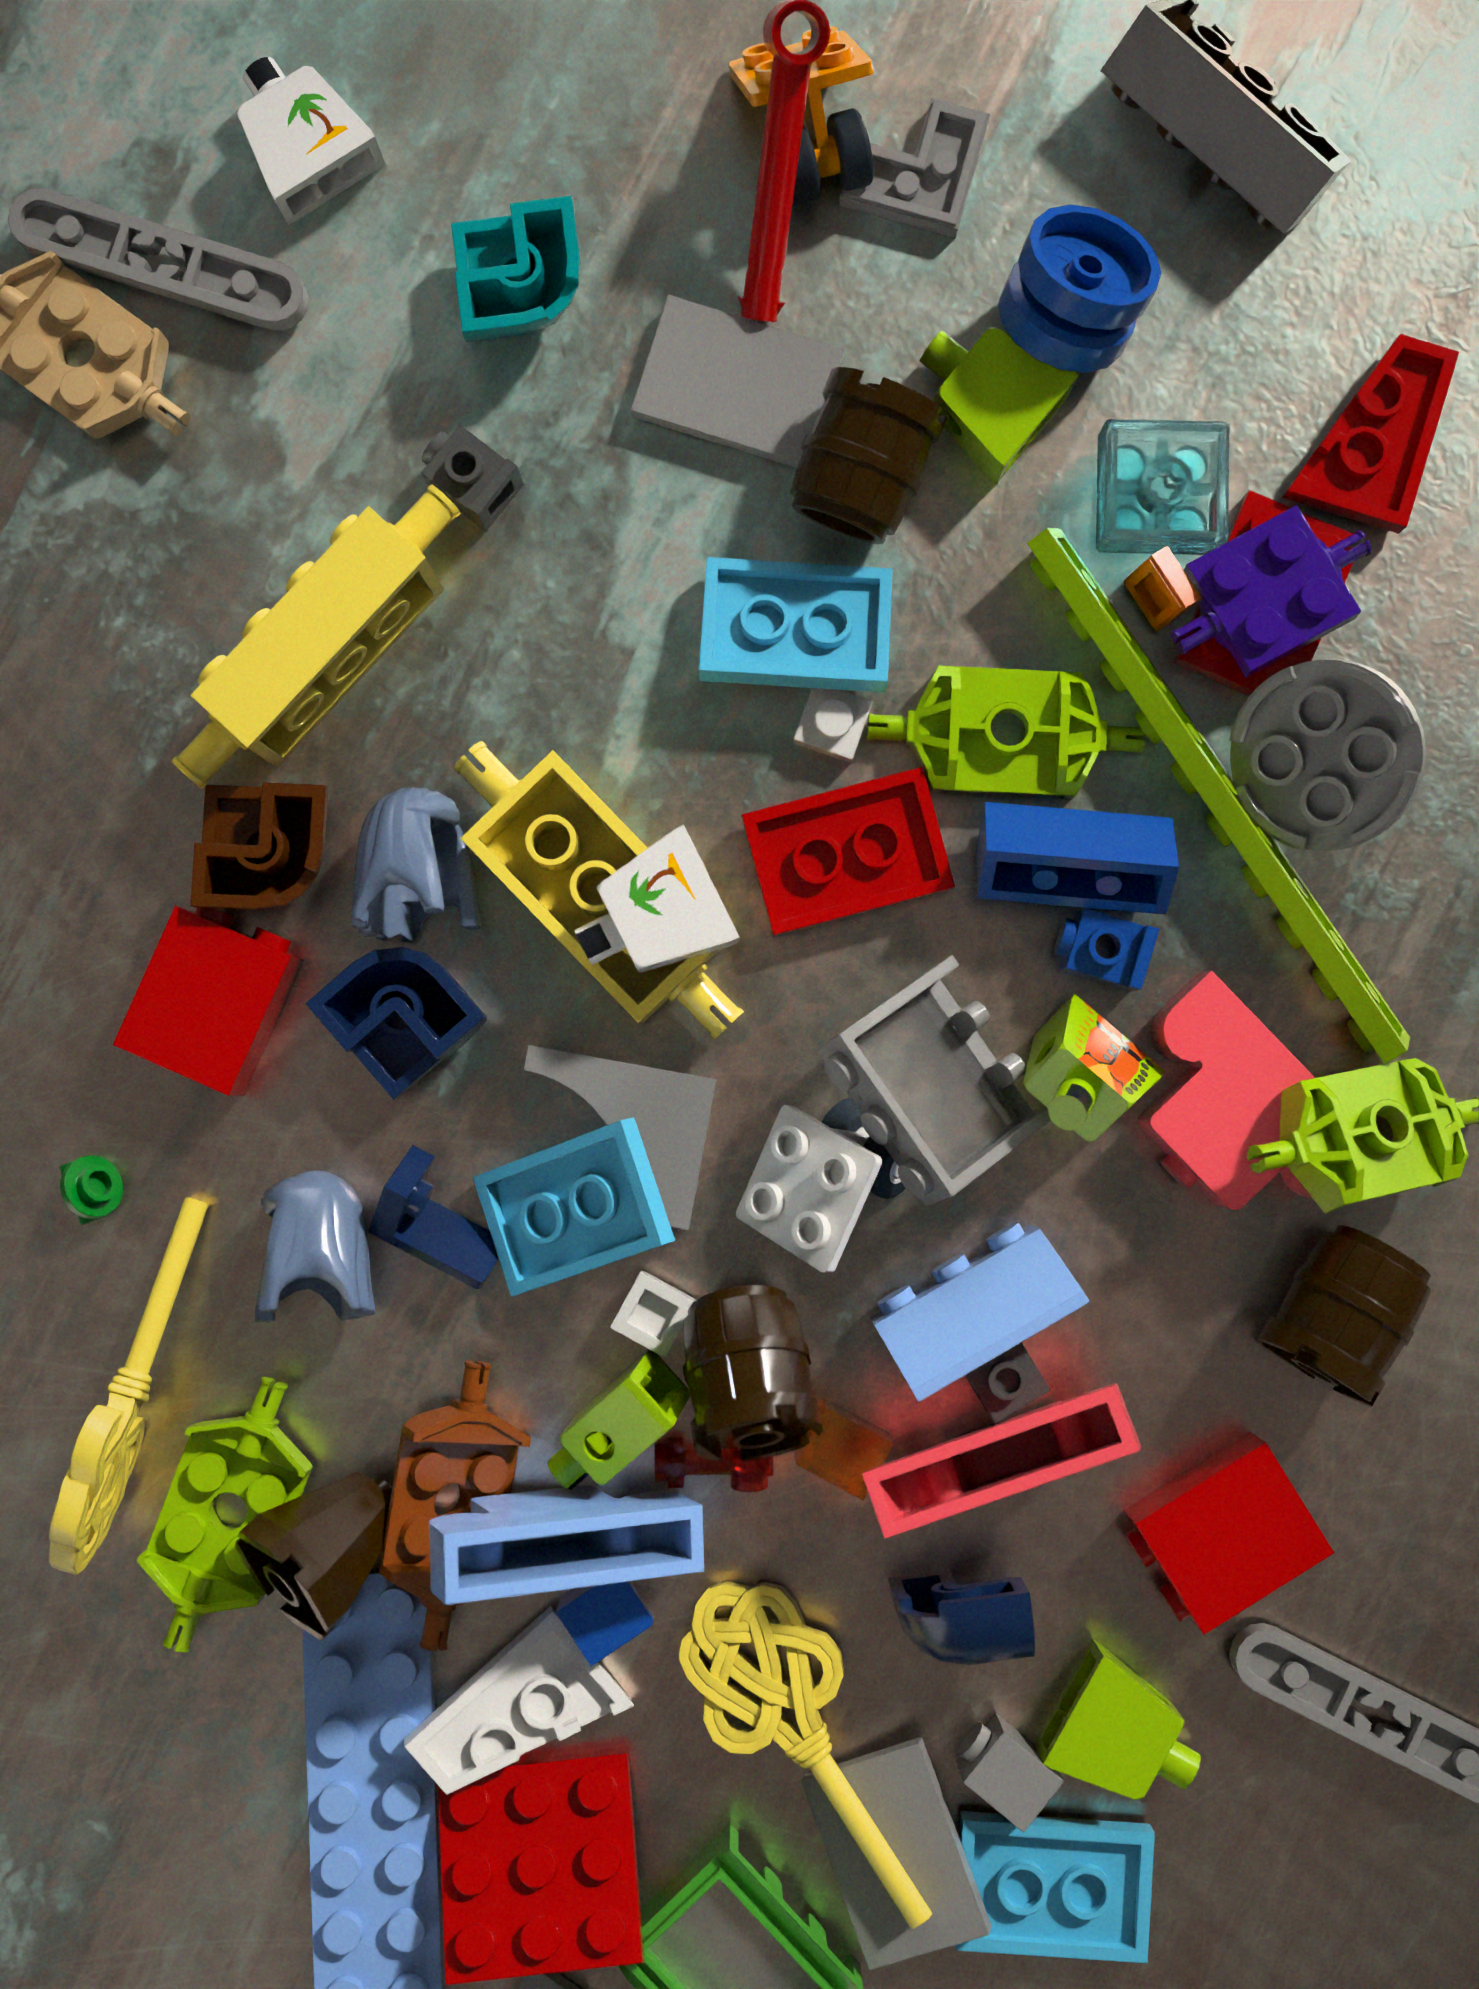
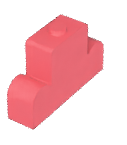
M1212 970L1198 973L1159 1010L1152 1021L1151 1038L1158 1053L1169 1061L1188 1063L1189 1067L1138 1117L1140 1128L1167 1155L1161 1161V1164L1171 1176L1186 1189L1195 1184L1216 1206L1235 1211L1240 1210L1280 1171L1283 1181L1290 1190L1297 1195L1312 1198L1287 1166L1267 1170L1263 1173L1252 1171L1249 1165L1259 1162L1263 1158L1248 1161L1247 1151L1252 1145L1280 1141L1281 1091L1299 1081L1315 1077Z
M1114 1383L948 1439L934 1447L874 1467L862 1473L884 1539L1139 1452L1141 1445L1118 1384Z

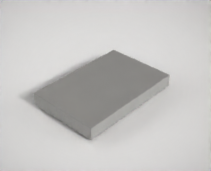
M668 294L635 395L631 414L632 417L797 468L803 453L801 446L805 435L811 433L819 412L825 403L822 392L831 370L840 367L844 349Z
M922 1737L837 1764L932 1912L928 1920L914 1929H911L812 1772L805 1774L801 1782L869 1971L989 1935L992 1925Z

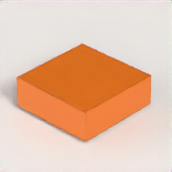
M1168 546L1152 554L1123 580L1125 586L1156 632L1174 622L1202 599Z

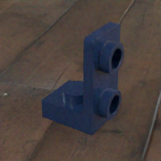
M412 1145L383 1187L368 1233L475 1289H480L499 1260L490 1230L430 1199L435 1186L426 1180L435 1156Z

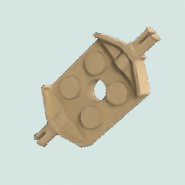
M52 251L0 274V370L94 439L104 437L141 417L146 420L151 417L174 436H178L184 431L175 420L166 415V413L185 427H187L190 421V414L165 398L164 393L161 391L169 351V341L158 328L154 327L152 329L64 265ZM89 340L94 343V354L88 363L79 367L67 365L66 353L74 342Z

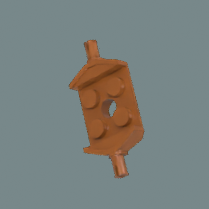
M464 1361L465 1368L460 1399H451L448 1406L414 1415L402 1425L379 1574L392 1584L418 1597L419 1603L427 1608L420 1647L430 1651H437V1649L440 1651L447 1650L451 1611L456 1609V1605H463L465 1603L445 1605L431 1592L429 1521L443 1515L471 1513V1498L511 1493L518 1446L530 1447L531 1443L530 1436L487 1411L488 1404L484 1401L486 1399L492 1364L482 1361ZM457 1483L459 1499L455 1507L445 1514H436L434 1502L438 1492L448 1484Z

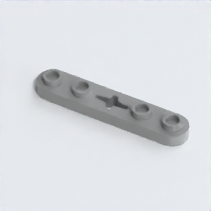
M34 188L24 191L15 198L9 208L8 224L11 233L27 252L36 257L52 251L67 267L269 330L282 331L294 327L303 319L308 310L309 297L302 279L292 267L283 262L49 189ZM162 247H165L166 252L173 261L187 268L183 272L178 266L160 264L156 273H154L146 259L133 252L145 255H158Z
M1265 1623L1250 1624L1240 1630L1232 1640L1229 1652L1231 1666L1241 1681L1253 1691L1479 1804L1478 1728L1275 1626ZM1353 1698H1355L1359 1703L1367 1707L1379 1709L1383 1702L1386 1701L1385 1709L1406 1728L1399 1730L1389 1724L1387 1726L1383 1723H1377L1373 1731H1371L1372 1723L1357 1708L1350 1704Z

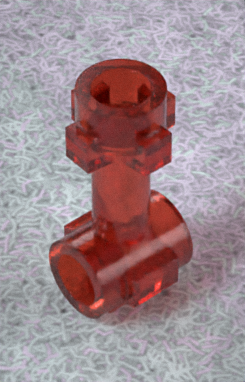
M683 1437L667 1438V1444L654 1445L655 1483L667 1482L668 1488H683L686 1475H731V1488L733 1490L759 1492L768 1488V1476H773V1457L741 1461L740 1448L721 1449L723 1461L710 1460L699 1456L695 1450H684Z

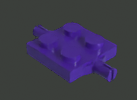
M1297 505L1186 564L1184 571L1202 597L1198 601L1201 616L1176 630L1170 631L1172 643L1174 645L1179 643L1176 650L1181 655H1184L1187 651L1215 638L1216 642L1231 653L1245 678L1253 675L1357 618L1361 613V609L1345 585L1341 569L1371 554L1369 540L1361 543L1366 535L1358 530L1353 535L1328 548L1325 543L1316 537Z

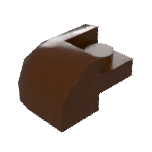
M262 782V787L207 784L204 797L202 842L194 843L190 906L194 908L262 910L282 907L301 896L316 880L325 854L328 787L326 785Z

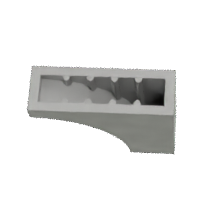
M528 1045L524 1070L554 1079L573 1090L596 1110L606 1125L628 1118H635L674 1238L677 1228L689 1230L717 1079Z

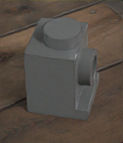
M461 425L456 428L451 436L444 431L438 433L429 442L422 455V462L427 466L421 474L428 487L432 484L453 502L462 514L486 532L524 485L516 464L508 458L504 459ZM467 459L473 460L476 463L475 469L471 474L467 476L456 474Z

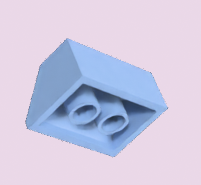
M1014 1222L989 1236L985 1240L989 1249L969 1261L964 1253L956 1255L931 1271L935 1280L913 1292L910 1285H906L877 1302L881 1312L870 1319L918 1402L1090 1303L1084 1291L1040 1228L1030 1224L1022 1229L1019 1222Z

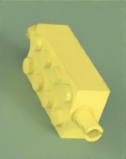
M431 484L422 497L395 525L390 522L387 523L369 506L358 517L351 515L344 519L332 533L329 541L331 546L315 563L312 561L304 563L292 574L286 584L288 592L271 610L268 608L260 610L247 622L242 631L244 639L227 657L225 655L216 657L202 670L197 680L199 687L190 696L209 712L207 717L211 721L178 757L175 756L171 762L202 789L240 747L245 751L247 749L251 750L278 768L444 591L443 586L422 552L454 518L461 514L453 502Z
M483 741L476 743L468 749L472 756L485 768V771L480 772L464 755L456 762L454 770L457 774L462 775L489 803L491 808L460 839L637 1023L643 1025L667 1000L674 1002L677 999L711 1034L710 1036L716 1040L727 1027L710 1011V1008L715 1007L731 1024L744 1012L704 973L708 969L705 964L719 950L640 973L634 965L627 948L591 965L574 931L609 913L597 890V886L648 849L643 842L554 750L540 761L523 779L518 780L494 756Z

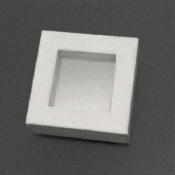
M812 688L793 743L851 763L873 701L842 690Z
M641 1269L610 1328L666 1358L683 1326L684 1319L688 1316L687 1311L696 1299Z

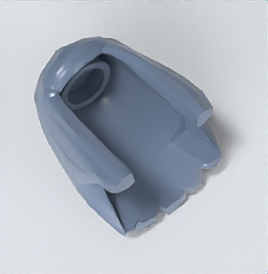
M399 788L378 800L368 812L358 839L351 911L352 927L358 929L359 934L364 937L376 936V939L385 941L399 936L400 942L411 943L415 941L424 922L433 913L444 912V907L453 905L460 908L463 928L470 930L481 928L480 906L472 859L468 846L460 839L463 836L459 825L460 813L455 802L451 798L446 797L445 794H440L436 790L429 791L428 788Z
M319 1170L292 1175L268 1188L263 1193L264 1197L261 1198V1205L263 1206V1211L273 1219L256 1301L255 1322L275 1321V1312L278 1309V1304L295 1291L307 1289L320 1294L332 1306L341 1321L375 1314L367 1224L364 1208L355 1190L336 1174Z

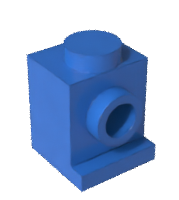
M1083 908L1076 912L1074 920L1065 918L1061 925L1054 949L1055 954L1063 956L1059 971L1129 993L1142 990L1160 929L1148 925H1139ZM1102 935L1109 936L1115 942L1116 951L1110 959L1102 958L1096 951V941Z

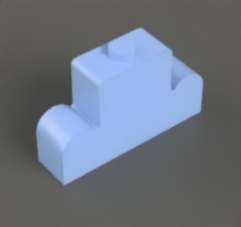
M583 1485L576 1486L573 1490L564 1487L471 1498V1513L443 1515L429 1521L431 1592L445 1605L704 1572L702 1504L677 1493L645 1492L630 1494L623 1498H613L593 1486Z

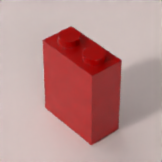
M175 906L114 1040L113 1046L225 1095L244 1096L304 963V959L288 953L292 941L270 931L256 927L251 937L230 928L235 916L216 908H197L194 912Z
M1252 1432L1243 1435L1123 1510L1134 1529L1125 1534L1134 1552L1145 1568L1156 1563L1168 1582L1158 1589L1166 1604L1179 1623L1190 1618L1203 1635L1334 1554L1333 1549L1267 1443Z

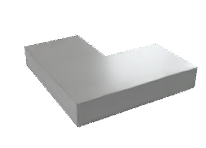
M931 98L916 154L912 155L870 143L874 164L873 181L869 186L851 191L844 190L842 187L839 206L956 238L990 114Z

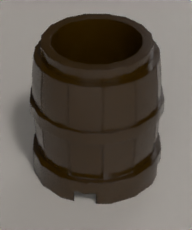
M836 367L831 370L822 392L825 403L819 412L811 433L805 435L801 446L803 453L790 491L795 497L791 506L802 516L831 530L861 541L884 544L887 535L895 534L912 497L916 496L921 486L920 477L929 454L930 446L939 441L947 421V415H939L942 408L937 403L896 381L883 377L880 385L874 383H867L865 385L860 383L864 373L863 370Z
M1338 1225L1334 1233L1326 1232L1303 1266L1298 1267L1292 1278L1293 1283L1281 1304L1277 1316L1269 1317L1257 1340L1262 1341L1261 1345L1307 1376L1313 1379L1318 1377L1334 1385V1391L1360 1404L1372 1407L1386 1384L1382 1378L1415 1333L1413 1329L1431 1293V1289L1427 1286L1431 1275L1416 1261L1387 1243L1355 1228Z
M744 1285L712 1292L691 1304L687 1311L688 1316L683 1321L685 1356L683 1374L684 1380L689 1387L695 1415L691 1421V1430L696 1453L710 1460L723 1461L721 1448H740L741 1461L757 1460L782 1455L810 1444L808 1436L810 1429L820 1436L823 1433V1425L817 1399L812 1396L809 1367L811 1365L810 1351L804 1339L796 1306L791 1300L787 1299L786 1293L772 1286Z

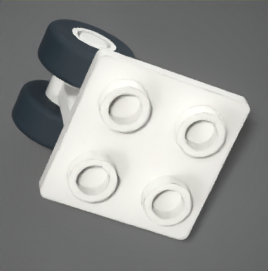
M851 1098L844 1099L834 1105L825 1115L822 1122L794 1106L783 1105L736 1210V1217L820 1272L832 1273L838 1265L869 1192L880 1198L889 1199L899 1195L906 1188L899 1178V1167L884 1145L876 1143L865 1131L861 1122V1112Z

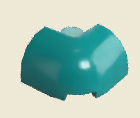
M572 195L510 203V216L451 223L457 268L455 279L461 328L466 342L531 334L554 325L573 302L579 286L581 259Z

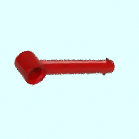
M807 0L785 1L776 5L767 15L763 26V40L768 52L773 56L748 253V269L743 296L737 295L741 307V317L758 321L776 322L779 312L786 303L780 301L783 280L782 270L786 258L811 63L821 57L830 39V26L827 16L818 5ZM793 12H799L807 18L810 24L811 38L808 45L802 51L794 54L786 49L781 40V26L788 15Z

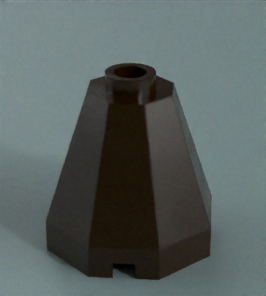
M356 1472L260 1513L239 1531V1539L235 1543V1548L256 1584L267 1596L276 1590L287 1601L280 1610L292 1623L321 1641L342 1622L382 1552L392 1487L378 1475L369 1478Z

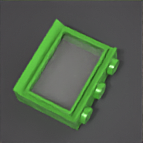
M731 1824L725 1827L641 1908L645 1962L619 1966L624 1977L636 1989H863L860 1962L852 1954L843 1962L827 1947L826 1931L817 1918L809 1913L802 1920L783 1900L782 1884L776 1874L766 1866L758 1873L739 1852V1832Z

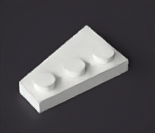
M549 1606L405 1737L404 1747L447 1795L519 1761L522 1754L556 1738L559 1741L580 1732V1727L609 1713H613V1716L633 1707L634 1704L600 1662L593 1666L589 1665L559 1619L556 1611Z

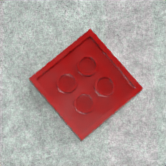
M629 1754L507 1766L447 1795L438 1786L445 1985L645 1962Z

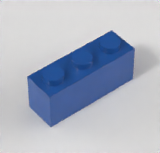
M984 802L976 846L977 899L1166 915L1179 870L1173 818Z

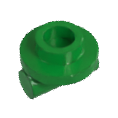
M84 1156L59 1167L62 1174L60 1180L61 1196L67 1207L77 1215L81 1226L104 1218L105 1215L117 1208L123 1195V1183L118 1170L109 1161L98 1156Z

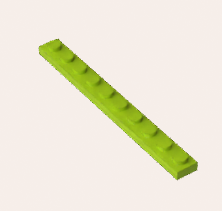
M1046 528L1027 542L1036 556L1030 561L1034 573L1049 591H1053L1056 588L1059 589L1071 607L1065 612V616L1073 630L1084 642L1093 639L1106 659L1100 663V667L1108 681L1119 693L1128 690L1141 710L1135 714V717L1143 732L1154 744L1163 741L1176 761L1170 765V768L1178 783L1190 796L1198 792L1210 809L1211 813L1205 816L1213 834L1225 847L1232 843L1247 863L1241 867V872L1251 889L1261 899L1269 895L1282 916L1276 919V922L1286 940L1295 950L1304 946L1317 965L1312 970V975L1323 994L1331 1002L1339 998L1353 1017V1019L1347 1022V1025L1358 1045L1367 1054L1375 1050L1384 1064L1407 1052L1410 1036L1276 841L1263 832L1260 826L1257 827L1243 810L1236 798L1238 794L1232 777L1060 528Z

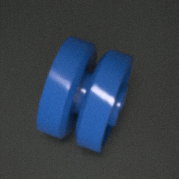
M1071 204L1049 208L1034 220L1023 244L1018 262L1014 264L1003 287L998 302L1001 323L1013 341L1036 360L1067 371L1087 373L1105 369L1123 353L1134 332L1137 319L1144 314L1157 290L1161 270L1156 253L1142 234L1122 219L1097 208Z

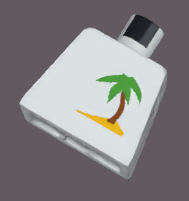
M263 57L254 61L245 70L243 80L254 97L241 104L236 112L268 189L288 226L386 165L371 129L312 66H302L285 77L273 58Z
M684 824L672 830L597 886V890L609 913L574 930L591 965L627 948L634 965L640 973L723 949L740 942V937Z

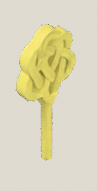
M184 1198L124 1368L117 1370V1375L112 1378L113 1383H110L107 1387V1390L110 1391L108 1405H96L87 1416L78 1435L71 1456V1465L62 1482L58 1502L50 1524L49 1562L54 1569L78 1575L86 1568L96 1550L100 1548L107 1536L115 1513L124 1497L127 1481L137 1461L144 1437L145 1420L142 1417H138L137 1413L143 1402H148L149 1400L147 1393L150 1392V1386L148 1384L152 1382L149 1372L209 1206L207 1203L192 1198Z
M732 1581L710 1585L695 1605L692 1629L681 1641L678 1659L687 1679L704 1696L703 1721L713 1742L729 1753L753 1754L770 1745L771 1741L774 1740L785 1751V1756L792 1758L793 1762L799 1764L801 1768H809L911 1929L920 1926L930 1918L932 1912L830 1754L832 1750V1744L829 1742L830 1736L827 1732V1725L822 1721L818 1709L824 1707L837 1696L845 1673L842 1650L828 1633L805 1625L797 1601L782 1585L765 1581L752 1587ZM727 1605L734 1607L729 1618H716L719 1606ZM767 1607H770L772 1609V1611L776 1614L778 1619L771 1618L770 1612ZM742 1643L755 1644L759 1666L740 1652ZM779 1645L786 1646L790 1681L785 1680L783 1660ZM702 1650L707 1655V1657L712 1661L711 1666L706 1661L702 1653ZM810 1653L814 1654L822 1663L823 1675L816 1684H814ZM733 1678L744 1688L762 1698V1701L732 1684L730 1679ZM784 1707L795 1710L799 1728L783 1715ZM727 1712L752 1727L743 1728L736 1726L730 1721Z

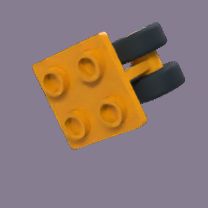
M830 26V39L826 50L821 57L811 63L804 116L807 129L803 125L793 206L817 200L820 196L821 178L836 175L840 186L847 191L869 186L874 178L871 145L865 123L859 111L850 108L830 114L826 124L820 89L873 74L871 58L845 31L838 32L837 27ZM811 30L802 34V42L785 46L786 49L794 54L802 51L810 41ZM761 43L745 49L742 52L743 58L729 62L731 77L753 107L768 103L773 56L768 52L765 43Z

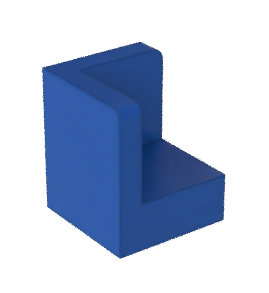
M631 1581L573 1588L561 1596L556 1609V1614L590 1666H593L650 1628L654 1620L652 1613Z

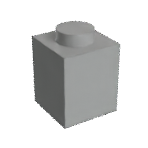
M996 1712L985 1726L981 1722L974 1725L965 1735L958 1748V1755L960 1757L956 1762L963 1783L1023 1833L1064 1783L1060 1772L1043 1764L1034 1743Z

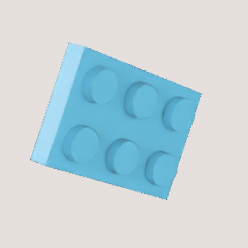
M707 557L699 681L886 693L889 668L893 569Z
M634 1117L614 1122L473 1177L511 1297L675 1241Z
M960 1811L959 1839L992 1927L988 1936L954 1945L956 1951L1148 1963L1155 1832L1150 1824L1037 1816L1023 1833L1002 1814Z

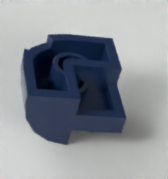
M405 947L375 949L352 962L305 1003L346 1052L354 1053L393 1100L399 1099L445 1058H450L487 1021V1016L442 965L426 953Z
M947 1570L888 1579L891 1597L903 1632L920 1651L942 1662L975 1665L1033 1657L1035 1655V1631L1030 1592L1021 1577L956 1585L951 1571Z

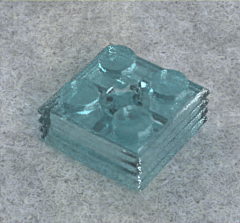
M1106 420L1098 434L1097 551L1101 553L1154 554L1168 546L1173 554L1205 555L1227 543L1229 424L1222 421ZM1156 477L1164 478L1165 488L1175 490L1168 499L1159 497L1157 491L1151 490L1150 486Z

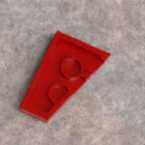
M1399 334L1281 498L1399 534L1408 525L1459 351Z

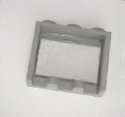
M953 955L817 1049L824 1059V1069L830 1081L839 1090L847 1092L861 1112V1122L867 1134L876 1143L884 1145L899 1167L898 1175L902 1184L913 1196L922 1199L926 1207L954 1196L1051 1121L1046 1106L1032 1111L1013 1084L1025 1074L1026 1065L1024 1061L1015 1053H1010L996 1060L977 1033L978 1029L990 1021V1015L986 1007L982 1003L974 1001L960 1009L940 979L959 966Z

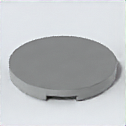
M1314 660L1290 666L1277 672L1259 685L1245 701L1235 719L1229 741H1231V773L1235 790L1238 794L1236 798L1250 820L1257 827L1260 826L1267 835L1280 843L1301 850L1335 851L1363 844L1385 832L1401 818L1412 803L1421 784L1425 767L1426 746L1424 732L1417 712L1408 697L1392 680L1382 673L1363 664L1347 660Z

